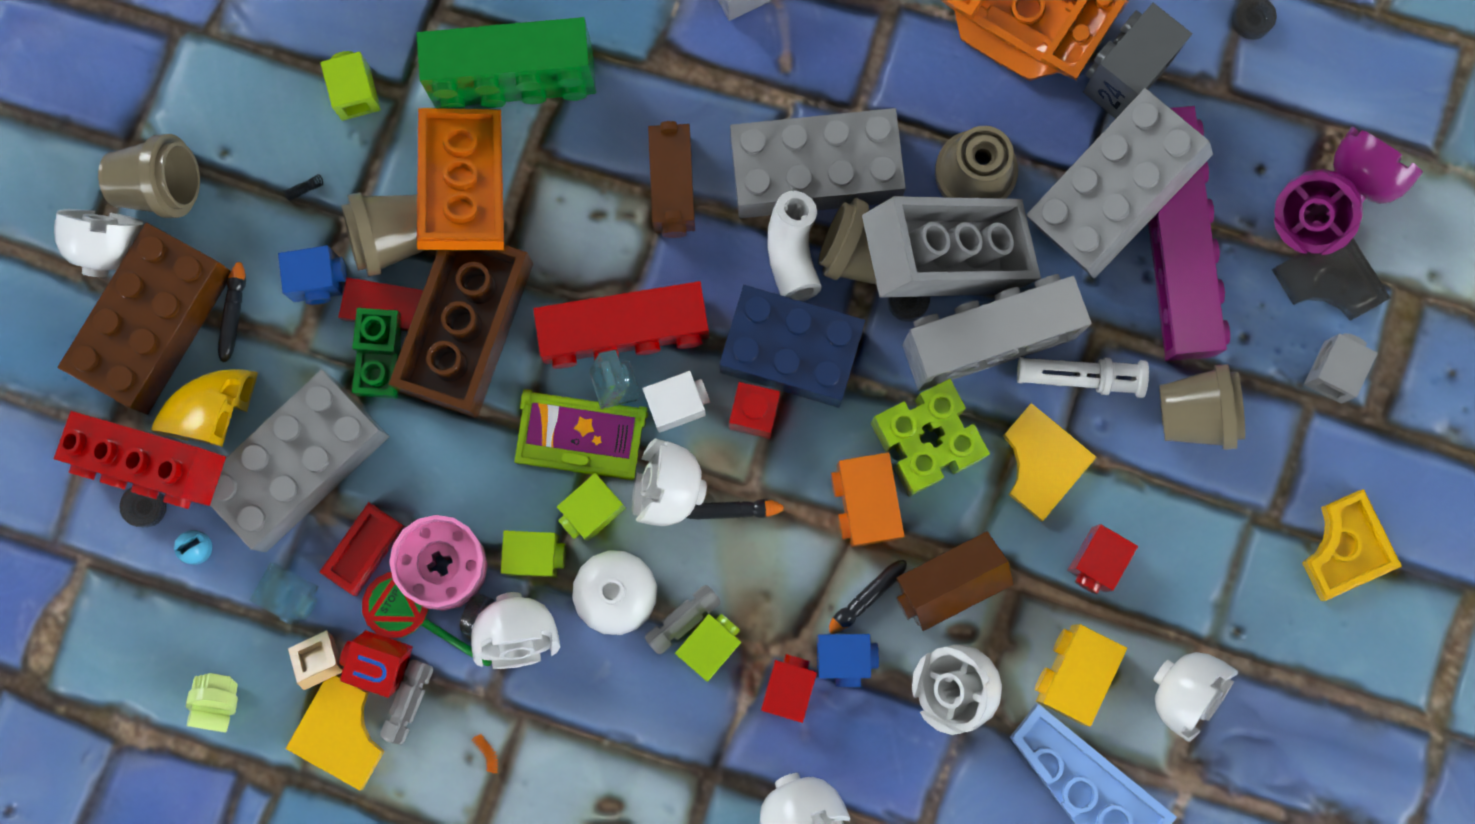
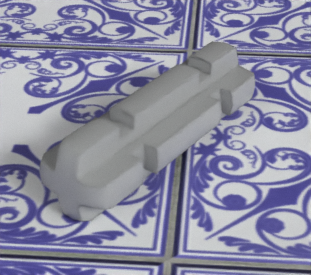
M702 586L693 594L695 599L691 602L688 599L662 620L664 623L662 627L659 628L656 625L645 635L647 643L656 653H664L673 645L671 643L673 638L679 640L703 619L702 614L705 611L709 614L720 605L719 597L709 586Z
M411 660L404 674L407 676L406 682L401 681L388 713L392 717L390 720L385 721L380 733L384 740L399 745L405 742L410 730L406 726L408 722H413L425 690L422 689L423 684L429 683L433 673V667L419 660Z

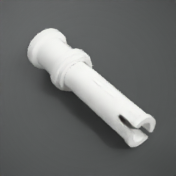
M1019 357L1017 366V383L1096 388V392L1101 395H1109L1111 391L1135 393L1137 398H1144L1149 381V365L1146 360H1140L1138 364L1116 363L1111 358L1105 357L1100 359L1098 363ZM1043 370H1052V371L1076 372L1077 375H1076V376H1068V375L1043 374L1042 371H1043ZM1088 373L1096 374V378H1095V377H1087V374H1088ZM1116 376H1131L1132 379H1116Z

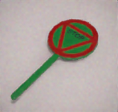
M391 572L377 577L367 587L362 598V614L366 624L376 634L388 638H403L416 632L422 626L473 658L471 646L426 619L429 609L402 594L393 581ZM482 659V664L490 666L492 660Z

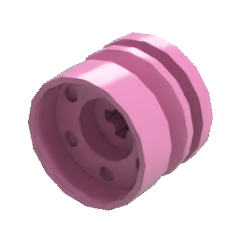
M440 515L417 519L404 528L392 546L389 562L393 581L404 596L427 609L440 611L462 607L476 597L485 582L488 567L484 547L471 529L453 517ZM439 555H442L446 560L452 559L453 563L447 566L449 573L445 576H442L438 571L432 572L431 568L437 565L435 558Z

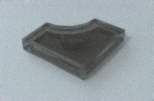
M1354 238L1345 247L1331 254L1300 253L1272 269L1293 305L1308 300L1323 301L1340 309L1350 321L1391 299Z

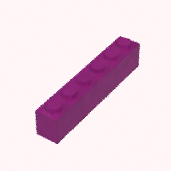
M1195 106L1170 108L1204 136L1203 123L1201 119L1196 118ZM1207 161L1148 222L1165 361L1216 357L1227 350L1226 345L1230 342V326L1227 320H1223L1221 304L1225 300V287L1223 281L1217 278L1216 263H1218L1220 257L1219 244L1217 239H1212L1210 224L1214 220V205L1212 199H1207L1205 183L1209 179Z

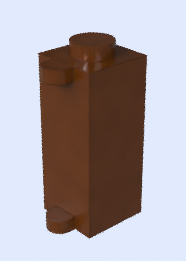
M663 121L660 125L648 126L652 223L655 233H662V236L666 238H680L686 236L687 231H695L690 124Z
M986 531L896 577L902 593L896 599L907 620L914 618L916 624L921 627L922 631H925L1009 588L1014 583L1008 560L989 532Z

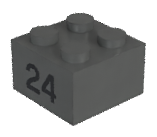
M1154 2L1143 14L1136 10L1120 29V34L1113 42L1110 40L1095 57L1094 64L1085 74L1090 81L1083 90V93L1115 119L1144 88L1150 89L1192 35L1189 30Z

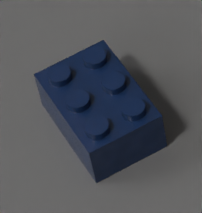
M743 284L719 363L720 373L839 408L866 320Z

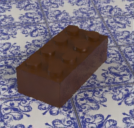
M146 222L57 368L121 404L148 415L227 285V279L231 271L215 259Z
M504 245V250H438L389 385L400 393L478 418L533 267V262L528 253Z

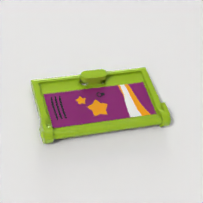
M523 389L520 404L522 416L515 463L635 480L642 429L646 425L648 407H631L536 393L530 389Z

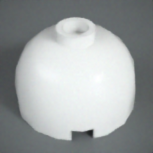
M58 210L54 224L55 242L61 255L69 263L82 267V274L92 277H108L109 270H116L120 266L142 230L143 221L115 213H110L109 216L97 215L94 210Z
M656 438L652 440L641 459L649 461L643 474L639 472L636 474L632 495V513L638 516L636 518L637 522L656 526H669L679 523L689 516L695 504H702L706 495L707 483L705 480H701V468L696 457L686 448Z
M608 550L592 556L580 567L573 582L572 600L578 616L588 627L603 634L623 635L637 630L650 618L656 604L657 584L651 569L639 557L626 551Z
M509 592L497 596L496 602L491 603L478 614L471 632L473 660L481 667H483L482 659L492 660L493 669L517 668L541 661V652L550 649L551 656H553L560 649L558 630L552 614L542 603L531 598H524L518 592Z
M950 645L937 648L923 656L913 672V697H919L920 705L924 710L920 714L937 731L950 735L973 731L991 719L1000 704L1002 684L999 672L993 662L976 648L965 645Z
M1194 652L1186 654L1175 664L1167 660L1153 680L1159 684L1155 695V704L1160 718L1176 734L1186 741H1191L1200 732L1195 727L1199 719L1203 721L1205 719L1207 721L1210 720L1234 683L1230 678L1236 676L1238 671L1224 661L1205 653Z
M792 773L778 779L775 782L777 789L773 790L765 798L760 812V824H844L843 820L850 821L845 804L837 790L819 778H800L799 773Z

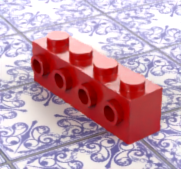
M701 281L533 308L540 357L546 365L552 364L554 369L573 367L578 364L577 359L594 357L595 362L612 361L619 358V353L635 350L636 355H650L660 352V346L676 343L679 349L693 348L702 345L701 339L710 338Z
M70 411L53 459L71 464L68 473L92 480L95 479L96 473L102 474L99 480L100 483L125 490L127 483L130 482L133 483L131 489L133 493L157 499L159 492L165 493L163 502L189 509L192 501L210 506L226 456Z

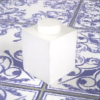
M690 371L642 388L659 433L706 416L703 405L710 403L702 379L693 380Z

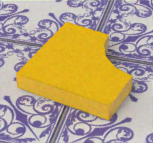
M1032 403L1027 406L1003 435L1004 439L1013 448L1017 461L1016 481L1008 495L1040 522L1044 521L1096 458L1094 454Z
M1364 489L1321 507L1325 521L1323 540L1316 552L1302 562L1320 601L1329 600L1402 567Z
M336 675L323 681L285 749L360 791L367 784L384 750L371 739L365 726L364 706L369 692L340 682L341 676Z

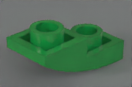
M357 308L352 349L357 352L352 393L356 396L397 399L398 391L389 385V381L401 352L400 312L398 310Z

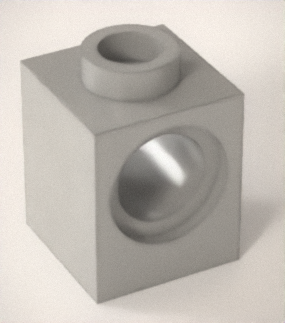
M1339 333L1324 341L1304 385L1341 404L1358 396L1378 352L1366 347L1367 343L1360 337Z

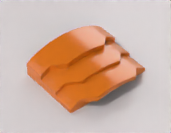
M941 0L955 11L961 41L1028 81L1055 73H1060L1077 80L1118 15L1121 14L1129 0Z

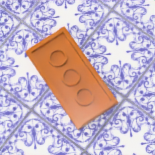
M418 108L417 250H504L501 109Z

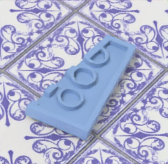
M1035 704L1010 736L1011 740L1074 824H1172L1177 818L1040 704Z

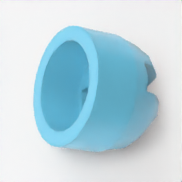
M189 530L180 534L175 540L174 551L180 561L186 564L197 565L205 562L210 557L212 542L205 533ZM197 538L200 543L184 553L183 548Z

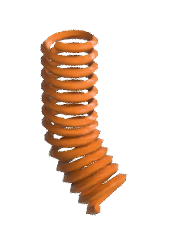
M482 734L475 736L471 741H474L473 744L480 748L479 751L481 753H484L483 755H485L484 757H486L487 761L486 767L488 768L486 771L492 772V774L498 773V771H493L498 770V768L494 767H499V765H494L499 763L495 762L499 759H494L498 756L494 755L496 751L492 752L494 748H492Z

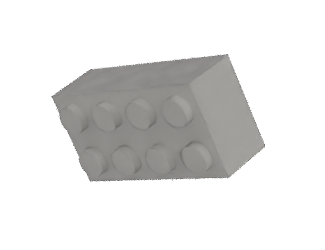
M1144 88L1026 216L1034 226L1095 279L1213 155L1210 141L1149 90Z
M896 108L730 125L739 218L772 215L778 198L788 191H799L808 195L816 204L817 211L838 209L844 202L849 204L854 198L863 200L869 205H877L893 196L904 195L906 187Z
M893 196L862 215L879 297L996 295L1011 288L1019 287L1020 289L1041 279L1022 199Z
M1054 274L1034 283L1036 288L1020 293L1019 287L1011 288L994 296L996 301L980 306L978 300L971 301L956 307L954 315L939 319L938 314H932L914 321L915 327L909 330L902 346L918 391L936 386L948 379L961 378L1018 359L1019 357L1075 340L1092 324L1075 277L1071 276L1060 279L1059 274Z
M321 369L226 457L210 506L251 550L266 553L390 436L334 377Z

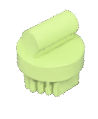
M208 673L195 676L192 689L188 692L186 708L190 711L187 726L226 733L230 715L236 712L238 684L230 676Z

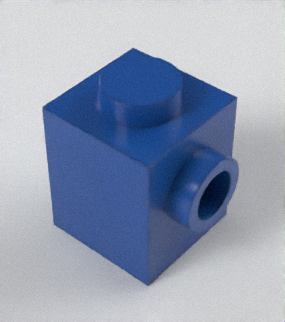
M328 245L278 253L282 293L293 302L305 301L309 305H319L330 302L332 296L343 295L341 282L346 281V265L343 257H338Z
M870 634L816 635L817 678H835V687H861V678H871V669H878V643H871Z

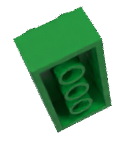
M585 17L416 32L419 79L435 108L465 109V106L480 104L485 108L503 107L506 102L522 101L525 104L535 105L544 103L546 98L563 97V99L568 101H578L585 99L587 95L596 94L593 48Z

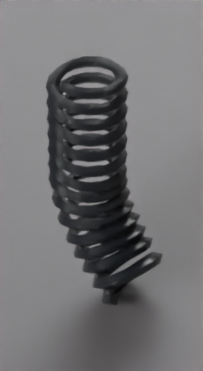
M317 174V176L315 175L308 179V181H303V183H299L283 192L287 200L291 201L296 199V197L298 198L306 194V192L322 186L324 183L323 178Z

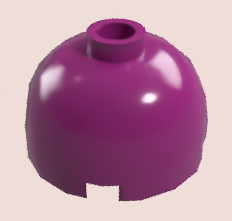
M1351 127L1342 139L1335 152L1333 161L1334 171L1343 174L1355 184L1361 194L1362 203L1365 199L1377 204L1391 203L1403 197L1423 174V171L1413 162L1409 167L1402 164L1400 161L1403 154L1363 130L1359 133L1355 127Z
M1327 169L1307 171L1290 180L1278 195L1274 209L1275 229L1281 239L1295 251L1304 254L1310 252L1326 255L1345 247L1357 234L1363 217L1362 197L1355 184L1343 174Z

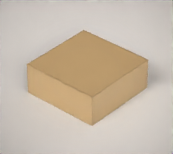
M327 630L288 648L296 682L303 690L343 672L342 665H339L340 657L335 639Z

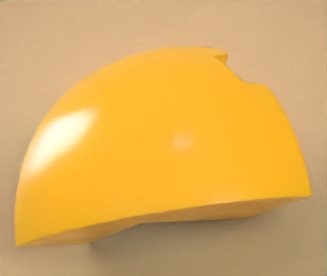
M243 369L219 370L191 380L174 392L164 403L153 422L151 431L186 441L190 439L223 447L233 409L244 412L248 411L258 372Z

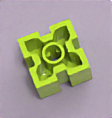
M951 379L920 393L915 400L916 408L909 410L904 401L874 416L871 421V425L885 452L895 448L901 459L893 468L908 497L941 481L944 478L941 469L949 466L954 475L990 455L975 424L964 428L958 417L966 407ZM924 429L937 434L938 440L936 443L938 447L934 448L930 442L925 444L921 442L920 437L925 433Z

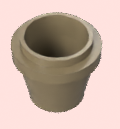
M977 126L953 136L942 147L935 164V181L943 197L1007 199L1014 189L1018 178V163L1012 143L1005 133L992 126ZM977 153H985L989 157L990 162L981 165L975 160V155Z
M174 134L153 135L144 143L108 152L103 156L99 165L98 180L101 192L105 200L116 208L154 212L162 218H179L189 213L199 194L200 173L196 158L184 141Z
M359 192L347 195L348 204L341 205L358 271L366 269L368 277L381 274V269L425 251L417 250V194L362 196Z
M854 198L849 204L844 202L836 212L819 254L818 264L823 266V276L833 280L842 277L877 285L862 215L870 210L867 202Z
M1228 364L1214 365V370L1159 385L1165 441L1220 445L1223 450L1237 449V440H1245V416L1240 377L1238 372H1230Z

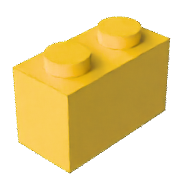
M1081 624L1071 625L1069 630L1064 628L1059 634L1053 651L1058 653L1051 669L1047 667L1043 669L1035 685V691L1039 692L1036 702L1081 725L1091 727L1127 651V647Z

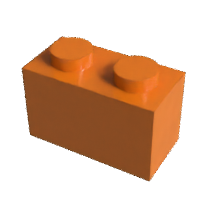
M890 453L839 460L836 465L837 472H831V482L834 497H842L845 513L838 514L842 539L849 538L852 548L900 540L905 537Z

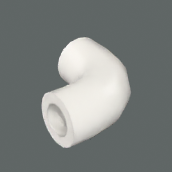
M788 191L778 198L768 226V253L770 266L780 295L804 302L817 295L821 291L822 285L814 268L809 247V232L816 219L817 208L812 198L799 191Z

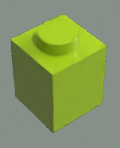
M352 51L338 52L331 59L320 62L331 106L342 121L381 111L370 66L360 51L355 53Z
M594 473L557 506L563 514L558 522L574 540L581 534L589 542L623 512L626 507L599 476Z
M504 530L501 574L557 578L558 569L565 568L566 543H559L560 536L556 533Z
M722 613L717 619L708 614L675 654L708 682L742 643L735 637L740 632V629Z

